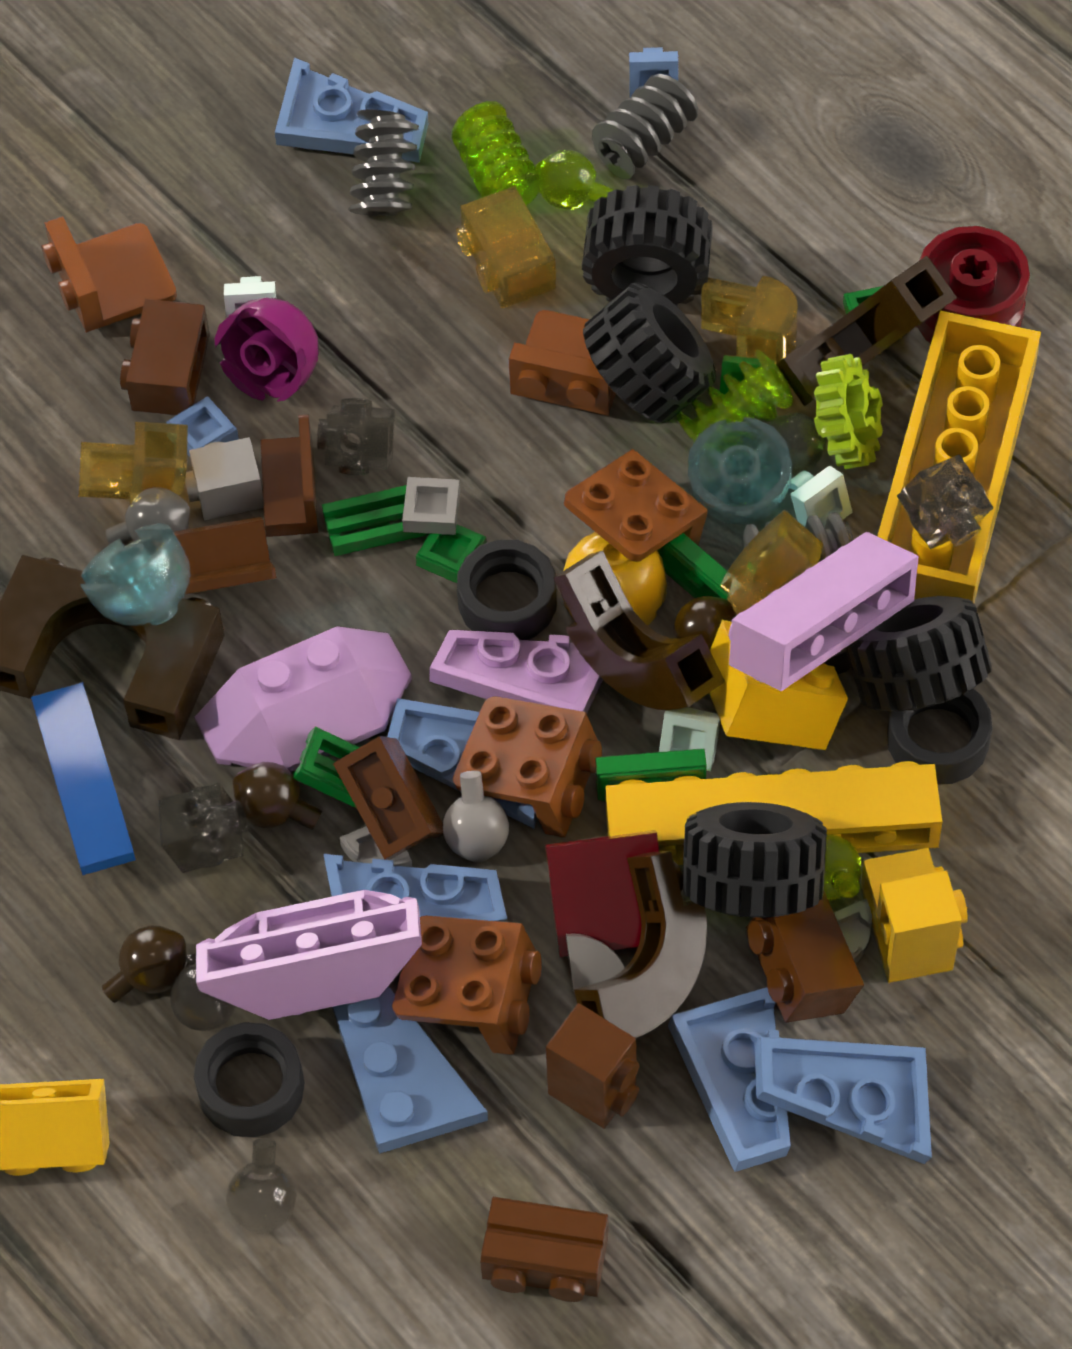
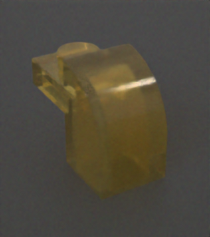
M762 275L757 287L708 277V282L701 289V329L737 336V357L775 360L776 364L796 350L798 303L789 287L774 278ZM774 366V372L780 373L777 367Z
M135 422L133 445L81 442L78 497L128 499L131 505L133 500L142 491L153 487L167 488L180 496L184 490L187 471L188 425Z
M784 509L743 549L724 576L720 588L728 594L727 600L738 615L770 595L774 590L781 588L804 573L808 568L819 563L823 543Z

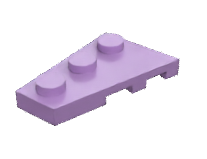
M449 630L430 666L429 681L484 699L497 696L588 713L603 679L585 661L575 645L569 643V636L549 635V641L519 640L514 633Z

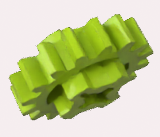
M853 354L828 358L827 361L821 362L822 372L816 374L820 385L814 391L816 398V417L814 418L816 430L822 438L827 437L829 456L835 455L837 466H844V469L868 466L869 463L876 461L875 451L880 450L878 438L883 433L881 425V407L883 405L881 394L878 388L869 385L868 369L862 370L860 358H853Z

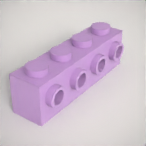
M866 531L733 618L729 629V666L753 677L759 682L783 691L912 603L915 596L919 556Z

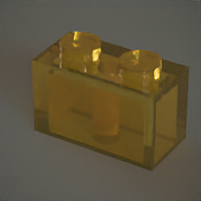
M515 186L460 206L462 227L456 228L460 248L466 257L473 255L477 263L476 273L482 289L485 293L493 292L501 309L556 289L555 257Z

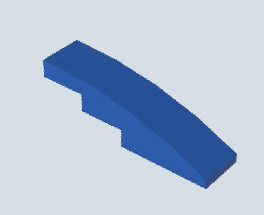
M83 682L32 696L31 699L82 876L135 861L133 847Z

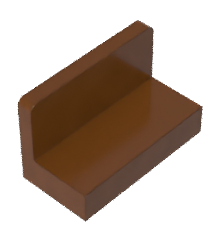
M309 414L298 415L300 437L260 440L266 537L318 533L314 451Z
M261 517L158 535L165 583L173 596L277 578L275 566L269 558L264 520Z
M378 736L333 763L384 860L393 859L427 838L438 839L444 835L443 822L396 738Z

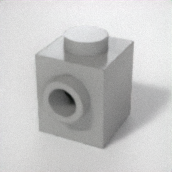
M250 437L229 442H212L204 447L189 450L192 471L183 472L189 503L200 501L204 521L264 508L261 481Z

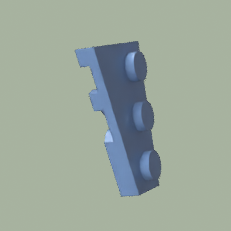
M294 58L275 129L276 145L353 154L356 146L368 143L357 138L355 135V129L358 126L368 124V122L357 116V111L364 109L384 110L402 114L406 120L419 125V130L404 134V139L416 144L417 150L402 153V159L420 162L429 125L428 112L378 91L370 94L349 86L348 79L334 73L330 77H326L310 70L309 63Z
M397 698L387 737L396 738L399 741L414 769L457 790L453 782V775L480 712ZM493 798L500 803L506 815L535 828L537 815L532 805Z
M323 854L331 897L369 890L391 894L400 899L404 897L416 898L420 917L428 915L507 922L496 870L430 864L427 868L394 866L393 860L373 859L372 863L344 861L341 855Z
M389 986L380 997L332 1007L379 1154L488 1121L487 1110L416 1021L401 1020L396 1016L392 1008L395 994Z
M767 987L671 1015L668 1024L669 1030L734 1172L785 1157L791 1146L787 1110L756 1098L755 1043L760 1037L779 1038V1030H776L774 1016L776 1002L771 999Z
M760 1037L755 1043L757 1099L922 1164H925L932 1158L926 1048Z

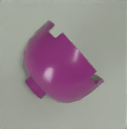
M277 298L255 299L241 305L219 324L214 338L215 348L221 343L224 359L219 363L225 375L239 390L253 399L261 401L266 398L265 394L273 398L279 397L277 402L288 399L308 381L318 361V336L311 321L300 309L288 301Z

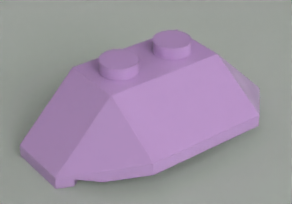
M334 627L239 668L195 716V721L217 764L231 766L234 763L250 767L261 762H274L292 772L299 767L301 753L307 746V743H305L307 736L315 726L352 744L385 731L393 716L397 698L401 699L404 690L407 689L412 680L411 673L389 633ZM319 749V751H318L319 754L324 755V756H329V755H331V754L326 753V752H324V751H322V750H320V749Z
M361 890L254 913L226 928L215 939L208 938L196 945V983L198 989L203 993L268 1020L300 1015L305 1012L380 997L422 945L417 899L411 897L400 899L387 893Z

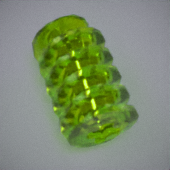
M486 101L469 108L457 119L452 128L451 138L456 149L459 151L463 163L466 164V168L473 178L484 204L493 211H515L526 207L537 197L541 191L542 179L540 175L536 174L535 165L529 159L525 146L521 145L520 136L514 131L515 128L511 119L507 117L504 106L497 101Z
M755 350L760 364L757 369L746 361L739 363L744 376L742 381L737 380L728 373L723 376L728 389L726 394H723L713 386L707 389L713 403L710 407L698 399L692 401V406L697 415L695 419H691L683 412L677 414V420L688 437L700 449L716 459L724 460L729 457V445L737 448L745 444V432L752 435L760 432L762 428L760 419L767 422L775 420L778 414L776 406L788 409L793 405L794 400L787 380L776 364L760 350Z

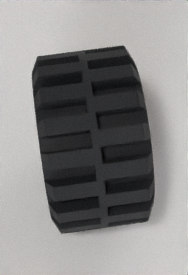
M638 185L627 186L626 190L623 191L616 189L608 192V196L600 197L596 200L594 208H590L588 212L582 261L585 282L592 285L591 290L597 295L606 296V300L609 302L632 283H641L656 290L676 306H678V303L687 304L693 301L694 295H700L705 289V283L708 282L713 229L712 221L708 219V212L704 207H698L697 201L690 196L683 197L679 191L673 189L663 190L659 189V186L648 185L646 188H640Z
M632 283L584 324V342L600 375L628 406L652 421L665 423L671 420L716 381L714 362L706 343L697 329L668 298L644 284Z
M933 596L914 599L912 603L846 647L860 701L863 705L874 710L908 711L944 703L976 687L988 677L992 670L976 605L973 604V601L961 597Z
M736 802L697 811L696 814L690 815L685 823L683 893L685 896L690 897L691 901L705 908L740 917H778L814 907L823 898L826 827L823 826L819 819L812 817L810 814L791 807L771 803Z

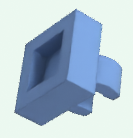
M663 47L643 48V52H630V97L638 87L644 86L645 82L652 75H668L678 81V51L663 52Z

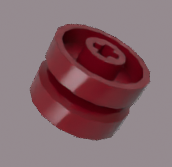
M981 226L956 227L937 235L923 249L920 260L928 256L957 297L940 311L1021 327L1026 306L1025 298L1028 292L1030 272L1028 259L1015 241L1000 231ZM940 311L917 327L925 340L930 344Z

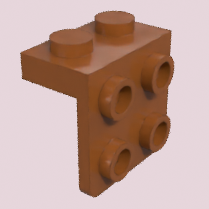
M63 216L44 223L49 243L41 245L45 261L51 274L59 272L62 281L58 282L64 304L68 311L76 310L86 333L142 313L145 299L173 302L177 298L176 286L145 224L136 223L76 244Z
M549 310L539 311L534 318L526 344L514 342L509 356L510 394L609 416L616 393L598 372L584 342V324L590 319Z
M634 449L568 490L564 498V506L626 558L635 562L642 561L682 533L699 546L708 513L706 507Z
M493 696L488 698L481 708L454 772L453 782L457 790L461 792L460 774L466 771H480L482 774L484 796L532 805L544 833L565 838L572 819L577 818L582 811L584 789L590 774L596 772V757H602V745L595 735L586 712Z
M428 915L421 916L422 945L402 968L392 1005L396 1016L401 1020L478 1027L493 1053L514 1055L518 1037L525 1034L529 1024V1005L527 1001L531 985L538 983L542 970L541 954L539 951H536L523 924Z

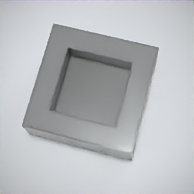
M407 477L402 519L403 532L456 535L460 481L456 479Z

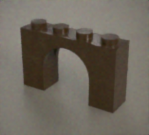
M22 555L0 601V691L31 699L53 650L66 636L90 625L112 624L121 626L137 634L146 644L142 659L123 699L129 726L180 741L225 636L220 608L214 607L211 603L201 598L191 597L185 599L166 594L159 588L149 584L137 586L118 581L101 571L85 572L70 568L53 558L44 557L37 559Z

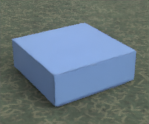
M208 396L166 422L168 433L189 457V450L204 447L212 442H229L239 439L237 428Z

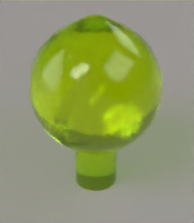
M559 150L542 159L535 167L536 181L541 196L548 204L558 209L570 210L581 207L587 199L595 202L600 197H607L608 192L614 190L595 181L597 174L593 164L580 152Z
M827 834L824 891L829 902L842 898H852L860 889L859 880L862 874V860L855 846L847 839L836 834Z

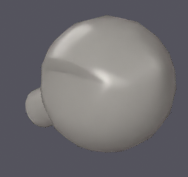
M466 771L460 774L462 797L453 802L448 808L443 820V834L446 843L457 855L475 863H482L497 854L506 843L509 835V822L505 810L500 803L491 797L484 796L481 772Z

